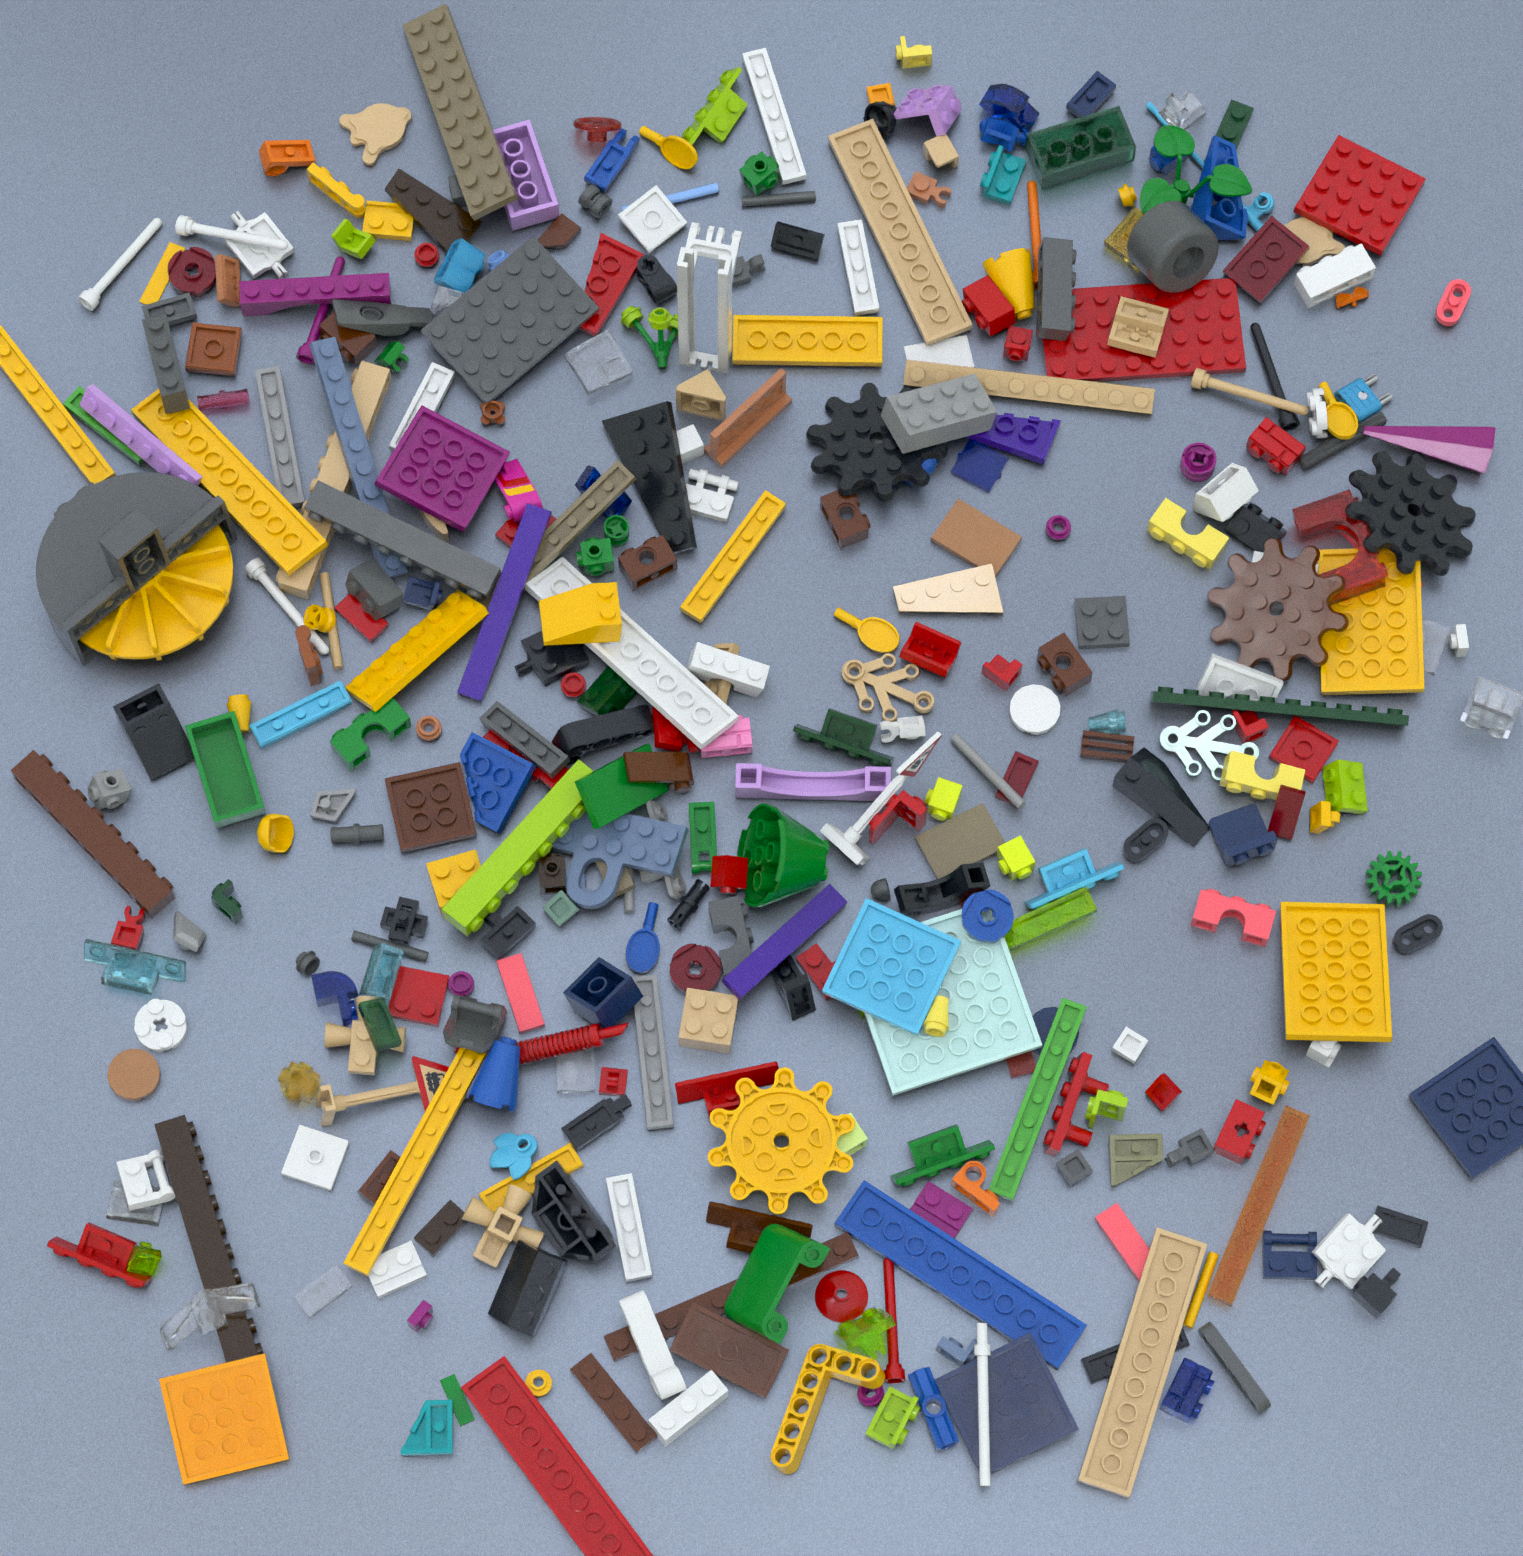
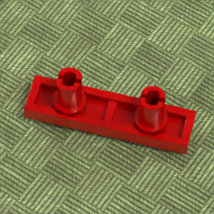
M1082 1052L1077 1058L1073 1057L1069 1065L1068 1072L1071 1073L1069 1082L1065 1081L1060 1092V1096L1063 1097L1061 1105L1055 1107L1052 1115V1120L1055 1121L1052 1130L1048 1129L1043 1144L1047 1145L1044 1153L1053 1157L1060 1152L1065 1139L1085 1147L1089 1145L1093 1132L1071 1124L1070 1120L1081 1091L1096 1096L1098 1090L1107 1092L1109 1084L1088 1076L1087 1071L1093 1055Z

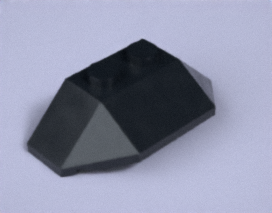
M557 1160L535 1176L532 1216L562 1258L597 1262L617 1247L606 1223L580 1186Z

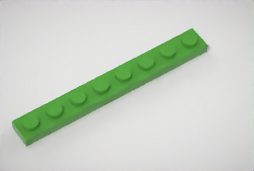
M1065 998L1061 1000L988 1189L999 1197L1012 1202L1014 1200L1087 1006Z

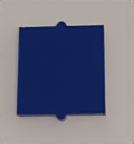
M969 439L962 453H958V460L950 473L989 493L996 480L1001 478V472L1009 458L975 440Z

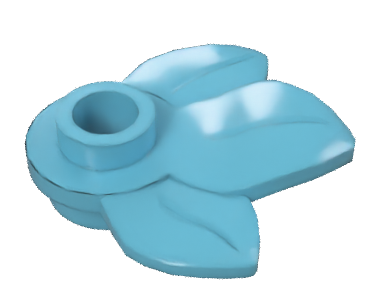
M503 1133L494 1139V1144L498 1149L491 1155L490 1167H509L513 1180L523 1177L532 1166L531 1158L535 1156L538 1149L535 1137L530 1134L517 1136L513 1133ZM524 1143H528L525 1148H520Z

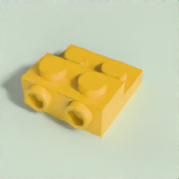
M476 849L426 863L440 913H442V908L481 866Z

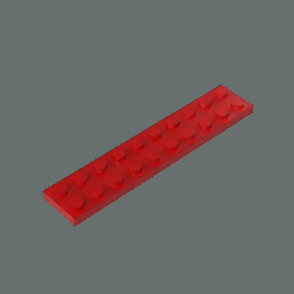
M505 1356L461 1387L466 1397L584 1556H653Z

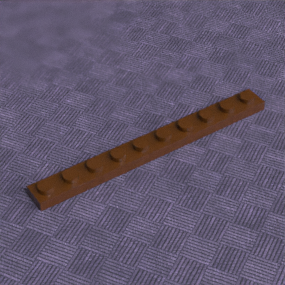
M846 1232L821 1243L830 1248L824 1262L814 1268L799 1263L787 1288L859 1258L849 1233ZM737 1279L654 1314L665 1341L677 1335L692 1302L720 1316L726 1315L724 1305ZM628 1326L604 1336L614 1362L638 1353Z

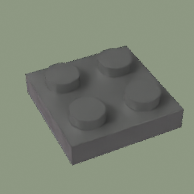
M1126 596L1075 598L1078 649L1129 647Z

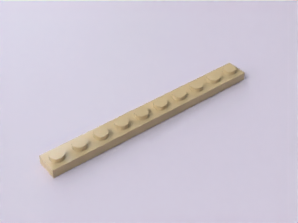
M906 359L903 385L926 387L976 374L987 395L1152 414L1155 388Z

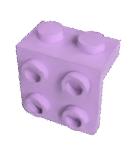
M935 85L929 89L922 90L914 88L907 92V95L894 112L895 119L929 115L936 136L945 135L961 112V102L956 97L952 85Z

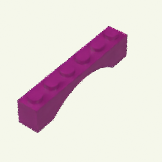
M389 273L239 281L240 306L243 316L269 315L282 309L300 305L332 304L333 299L392 304Z

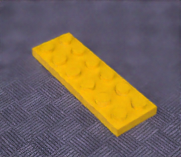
M733 315L732 364L882 367L883 317Z
M456 590L420 623L412 627L398 642L394 643L382 656L374 660L367 669L356 676L345 687L352 697L376 712L488 615L487 609L462 591Z

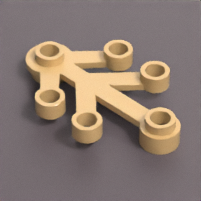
M886 653L881 658L862 663L859 660H849L843 665L842 677L847 683L854 685L859 698V710L862 713L868 714L874 709V700L868 697L864 683L874 687L882 708L883 721L895 722L897 720V711L892 707L888 694L913 704L915 710L919 713L925 714L933 709L934 697L930 692L920 691L915 694L893 684L904 679L908 681L916 680L919 675V668L915 664H907L903 669L878 677L870 672L881 668L886 671L892 670L896 665V658L893 654ZM885 659H891L893 663L891 665H886L883 661ZM913 669L916 673L908 675L907 670ZM857 670L859 674L857 676L850 675V671ZM921 701H926L928 703V706L921 707L919 703ZM869 702L871 706L864 708L862 703ZM891 712L894 714V717L889 719L885 714Z

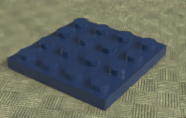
M1495 1037L1489 1039L1409 1095L1471 1180L1523 1146V1074Z
M1031 1332L991 1351V1356H988L990 1474L1079 1430ZM977 1359L934 1380L979 1470Z

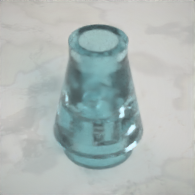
M1118 709L1088 718L1090 731L1119 735L1120 732H1126L1124 711L1118 712Z

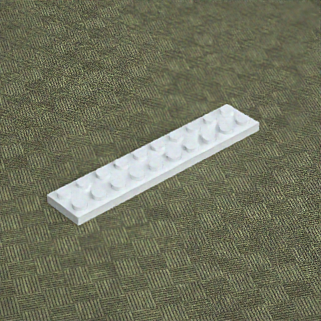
M561 557L525 584V590L539 602V600L591 584V582L564 557ZM621 609L622 629L620 642L584 643L700 749H703L738 722L739 716Z

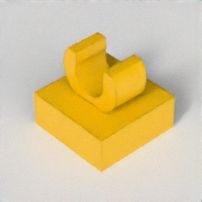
M1320 801L1310 808V833L1320 834L1329 827H1334V823H1340V812L1331 811V802Z

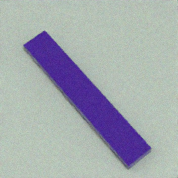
M831 884L827 885L723 978L721 982L741 1000L847 904V901Z

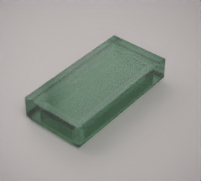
M384 997L360 1002L358 1009L375 1051L399 1047L402 1041Z

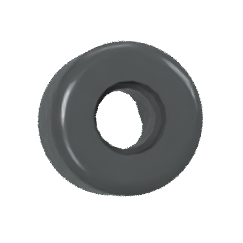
M1179 201L1164 202L1146 212L1133 227L1127 243V253L1130 260L1156 287L1169 293L1188 290L1204 279L1217 259L1219 248L1218 239L1213 230L1186 204Z

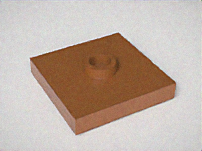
M192 322L185 371L235 376L242 328Z

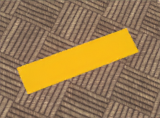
M169 242L139 302L148 305L159 301L169 281L168 263L176 252L180 250L183 252L185 250L184 247Z

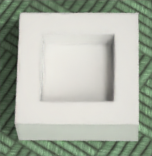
M1466 624L1455 625L1453 633L1449 634L1450 649L1455 651V658L1466 657L1469 649Z
M1125 1027L1112 1047V1051L1134 1064L1147 1045L1148 1040Z

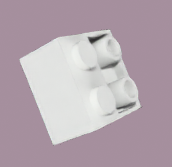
M1231 463L1195 494L1193 509L1197 513L1224 522L1231 518L1234 512L1242 505L1248 503L1259 490L1246 467Z

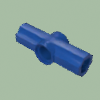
M923 1367L908 1374L915 1396L919 1398L918 1403L921 1407L922 1417L927 1423L937 1451L945 1450L959 1443L958 1436L946 1409V1402L941 1397L930 1367ZM930 1403H936L940 1406L941 1411L937 1414H931L927 1411L926 1407Z

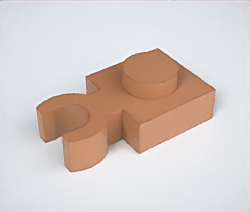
M915 171L907 187L912 199L928 205L931 199L941 208L946 207V200L941 199L940 196L946 195L951 197L952 190L948 187L938 188V180Z

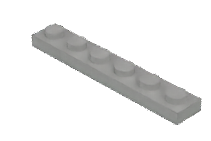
M280 366L255 370L276 489L294 508L301 507L304 503V496Z
M657 974L634 976L632 978L643 995L634 1005L647 1130L673 1128Z

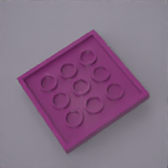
M421 405L374 485L464 533L507 461L510 451Z

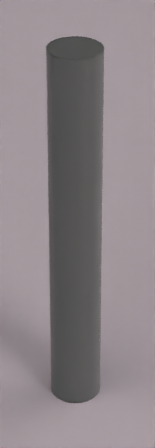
M815 191L743 196L741 200L743 207L816 201Z
M355 930L351 937L352 941L424 962L427 961L429 954L427 951Z

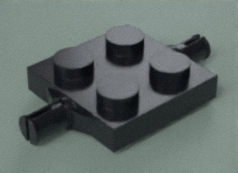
M542 631L521 640V644L527 654V661L514 666L518 676L533 670L539 675L542 683L546 685L590 664L584 651V643L543 645Z

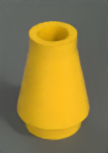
M245 694L229 696L228 703H226L228 712L235 711L241 733L249 732L252 701Z

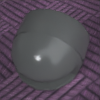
M886 878L875 881L871 886V893L877 900L891 898Z

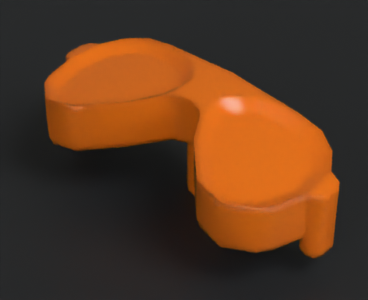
M1356 287L1352 294L1339 293L1336 296V307L1339 309L1341 306L1349 303L1352 304V307H1356V301L1368 298L1369 292L1363 287Z

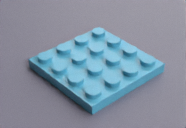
M866 898L822 989V993L918 1036L930 1007L960 947L961 941Z

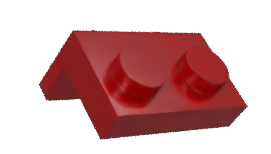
M915 622L911 635L903 646L899 657L945 678L956 661L961 641L919 622Z

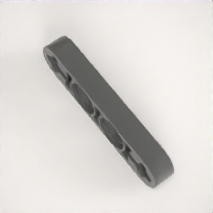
M1208 1322L1199 1328L1198 1333L1251 1407L1258 1414L1270 1408L1271 1404L1216 1327L1211 1322Z

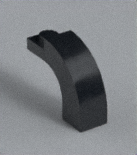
M980 862L961 864L952 873L933 881L898 885L894 889V893L901 913L917 912L918 915L962 904L972 894L985 891L991 885L984 863Z

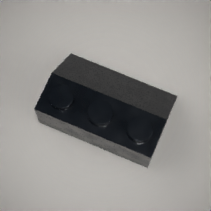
M518 1240L488 1314L520 1332L530 1336L537 1335L568 1260Z

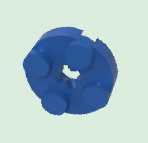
M985 890L976 892L968 897L962 908V926L968 935L977 941L996 943L1009 933L1013 925L1014 913L1011 903L1005 895L998 891ZM988 910H991L993 912L992 917L995 919L984 922L983 916L980 915L981 912L987 913Z

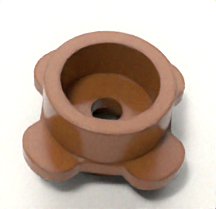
M491 400L480 405V409L483 411V416L480 418L482 424L497 423L501 425L505 422V416H503L505 404L503 402Z

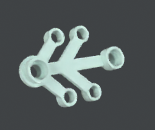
M1205 710L1198 711L1195 718L1180 728L1169 726L1162 731L1160 735L1162 747L1167 751L1177 753L1186 766L1187 774L1190 776L1199 775L1202 767L1198 761L1191 758L1185 747L1197 750L1211 770L1212 778L1216 781H1220L1221 778L1216 777L1214 771L1217 768L1223 770V766L1219 765L1210 751L1228 754L1232 750L1244 753L1246 748H1252L1254 751L1253 756L1256 759L1259 756L1258 747L1251 742H1246L1240 746L1212 741L1224 731L1232 730L1235 727L1236 720L1232 715H1224L1218 724L1198 738L1187 735L1198 726H1205L1210 722V714ZM1204 713L1207 715L1205 723L1199 722V714ZM1225 718H1230L1233 721L1231 727L1224 726L1223 720ZM1170 734H1175L1178 737L1176 743L1168 741ZM1196 764L1199 768L1198 772L1191 773L1189 765Z

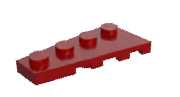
M603 233L600 234L599 243L584 290L599 307V311L578 329L594 337L598 336L638 270L637 262L644 256L643 253Z

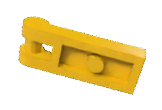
M312 163L307 168L308 180L352 216L356 218L364 217L366 207L362 195H353L345 183L342 181L337 182L333 179L331 173L323 166L318 167L315 163Z

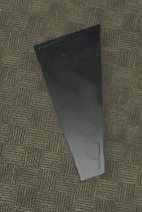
M666 401L602 420L625 467L637 479L634 481V484L657 529L665 537L673 553L678 554L697 548L672 403Z

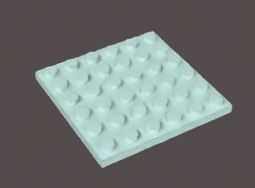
M962 909L920 922L961 941L960 947L937 993V996H944L949 999V1030L946 1031L945 1036L935 1037L927 1034L924 1025L918 1036L864 1012L892 1096L1042 1047L1005 938L999 939L996 943L980 942L973 939L962 926ZM988 910L987 913L981 912L980 914L983 916L984 922L995 919L992 917L993 912L991 910Z

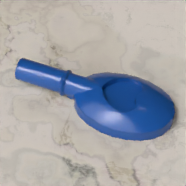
M649 902L643 929H639L632 934L626 947V962L629 968L636 973L649 971L655 965L659 956V939L655 932H653L659 905L654 902Z

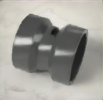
M594 184L588 186L578 200V203L584 208H589L591 214L597 219L601 218L610 209L613 202L608 195L601 194L600 189Z

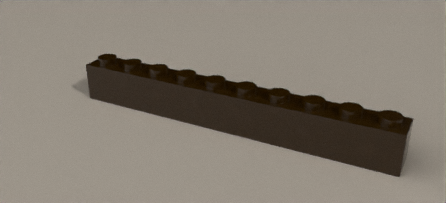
M185 1115L154 1124L225 1360L229 1362L263 1354L261 1343L255 1344L252 1335L257 1333L253 1317L248 1319L245 1309L250 1308L246 1294H240L237 1286L242 1283L238 1268L232 1269L230 1260L234 1259L230 1243L225 1244L222 1235L227 1234L223 1219L217 1220L215 1211L219 1210L215 1194L210 1195L207 1186L212 1185L208 1170L202 1171L200 1162L204 1161V1156L200 1145L196 1147L194 1145L193 1137H196L197 1133L193 1121L187 1122Z

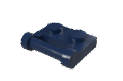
M1263 1230V1279H1317V1257L1312 1253L1317 1246V1232L1308 1231V1234H1282ZM1302 1244L1307 1245L1308 1252L1272 1251L1271 1245Z

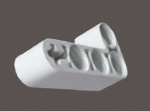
M641 1290L618 1300L657 1396L663 1400L686 1390L683 1377L674 1364L645 1292Z

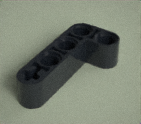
M640 705L574 721L560 727L551 743L569 757L570 762L566 765L569 766L576 763L578 759L580 760L585 752L652 735L654 733L653 715L648 705Z

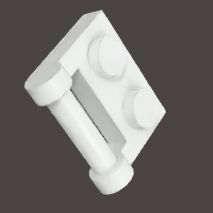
M153 1150L148 1155L116 1162L129 1211L169 1202L176 1197L174 1188L169 1184L163 1163L165 1158L162 1150ZM147 1167H154L160 1190L157 1192L152 1191L146 1170Z

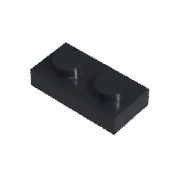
M777 221L770 247L818 260L825 234Z

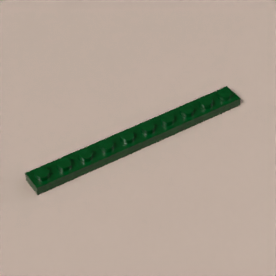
M1158 686V691H1151V701L1406 726H1408L1409 715H1402L1403 710L1387 708V713L1377 712V707L1362 706V710L1358 711L1351 710L1352 705L1336 703V708H1327L1326 702L1311 701V706L1300 705L1301 700L1285 699V703H1275V697L1260 696V701L1250 700V695L1234 694V699L1224 698L1223 692L1209 691V696L1199 695V690L1184 689L1183 694L1173 693V688Z

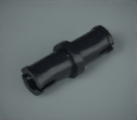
M696 879L685 896H681L679 905L671 916L668 917L667 921L670 925L674 923L677 917L679 918L674 928L679 930L682 928L691 913H695L698 910V904L710 890V887L705 884L698 891L703 883L702 880Z

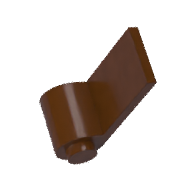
M686 752L623 753L628 783H669V788L675 790L676 793L687 792L695 784L690 757Z

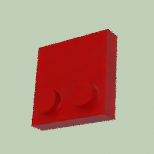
M398 966L387 1017L439 1027L450 976Z

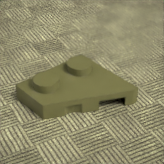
M1162 1133L1109 1135L1111 1186H1116L1163 1161Z

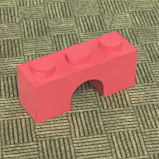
M1201 889L1190 926L1216 933L1218 923L1223 918L1233 917L1242 924V941L1266 947L1276 911L1271 910V907L1265 904L1258 903L1254 905L1247 903L1245 899L1238 896L1230 898L1221 895L1219 891L1214 889Z

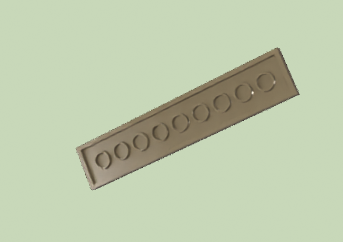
M445 3L403 24V28L469 213L475 221L517 200L518 196L452 14Z

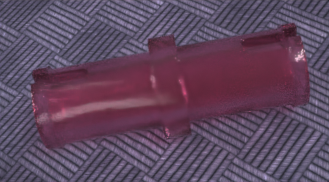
M247 388L230 392L220 390L217 394L197 396L200 411L217 408L227 410L230 406L250 404Z

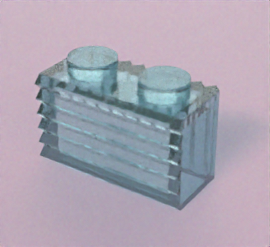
M383 943L373 946L359 996L377 997L382 1002L391 998V989L394 988V980L397 979L396 974H398L397 970L400 969V960L403 959L402 955L405 954L403 950Z

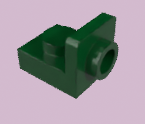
M228 879L224 884L220 883L214 888L211 900L213 906L236 925L243 918L240 909L242 906L232 896L227 898L234 891L233 882Z

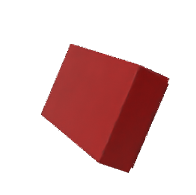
M350 593L334 607L335 611L370 643L389 627L388 622L383 618L375 621L370 614L364 611L362 604L355 596H352Z

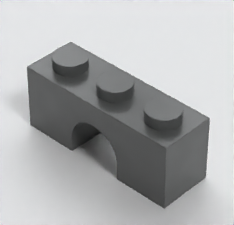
M739 896L708 902L713 933L727 932L736 939L732 947L719 950L723 978L753 953L749 944L754 942L751 927L746 928L744 919L748 918L745 903H740Z

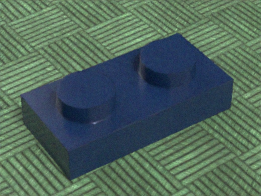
M1096 71L1066 104V109L1083 122H1086L1116 89V84L1099 71Z

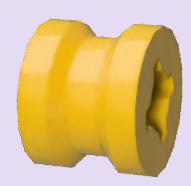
M310 605L304 613L303 620L304 625L309 627L310 630L327 633L333 629L336 616L331 608Z

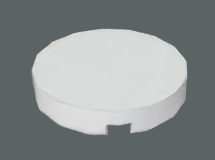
M1032 684L1022 687L1014 694L1010 701L1009 714L1012 723L1018 730L1031 733V735H1040L1047 733L1055 727L1060 716V703L1052 690L1043 685Z

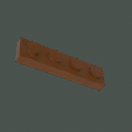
M592 1353L570 1369L573 1376L636 1454L657 1438V1434Z

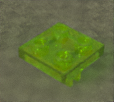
M876 1307L864 1311L861 1314V1318L855 1321L847 1320L838 1325V1330L834 1331L833 1334L837 1342L848 1350L859 1345L867 1356L876 1360V1350L880 1351L883 1355L886 1354L881 1332L896 1324L889 1313L881 1308L876 1309Z

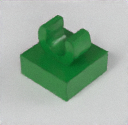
M399 341L389 343L374 362L382 367L389 366L393 372H399L401 369L396 365L397 358L403 363L409 359L405 354L401 353L405 347Z

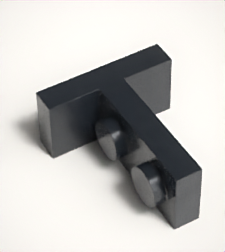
M789 955L770 975L786 1001L788 1013L793 1021L815 1011L816 1007L807 975L801 974L792 956Z

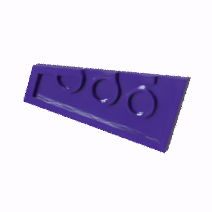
M1004 413V415L996 414L991 430L970 435L966 438L1044 465L1061 420L1052 419L1050 422L1039 420L1040 417L1029 416L1028 419L1014 417V414Z

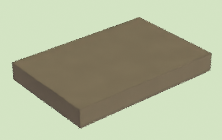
M983 803L914 838L936 879L952 873L961 864L980 863L996 855L998 846L1005 843Z

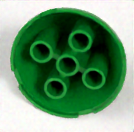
M761 803L750 812L748 819H751L747 830L742 829L737 851L738 857L748 858L746 889H739L744 890L747 898L743 900L747 905L763 907L813 888L820 881L827 879L828 868L825 866L826 855L829 851V842L827 840H823L813 831L772 804Z

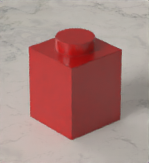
M730 855L712 856L710 887L720 888V893L736 894V890L746 889L748 858Z

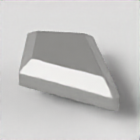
M356 789L317 792L310 815L311 818L336 823L356 794Z
M176 911L174 915L173 940L180 943V947L183 950L191 949L197 952L206 934L186 916Z

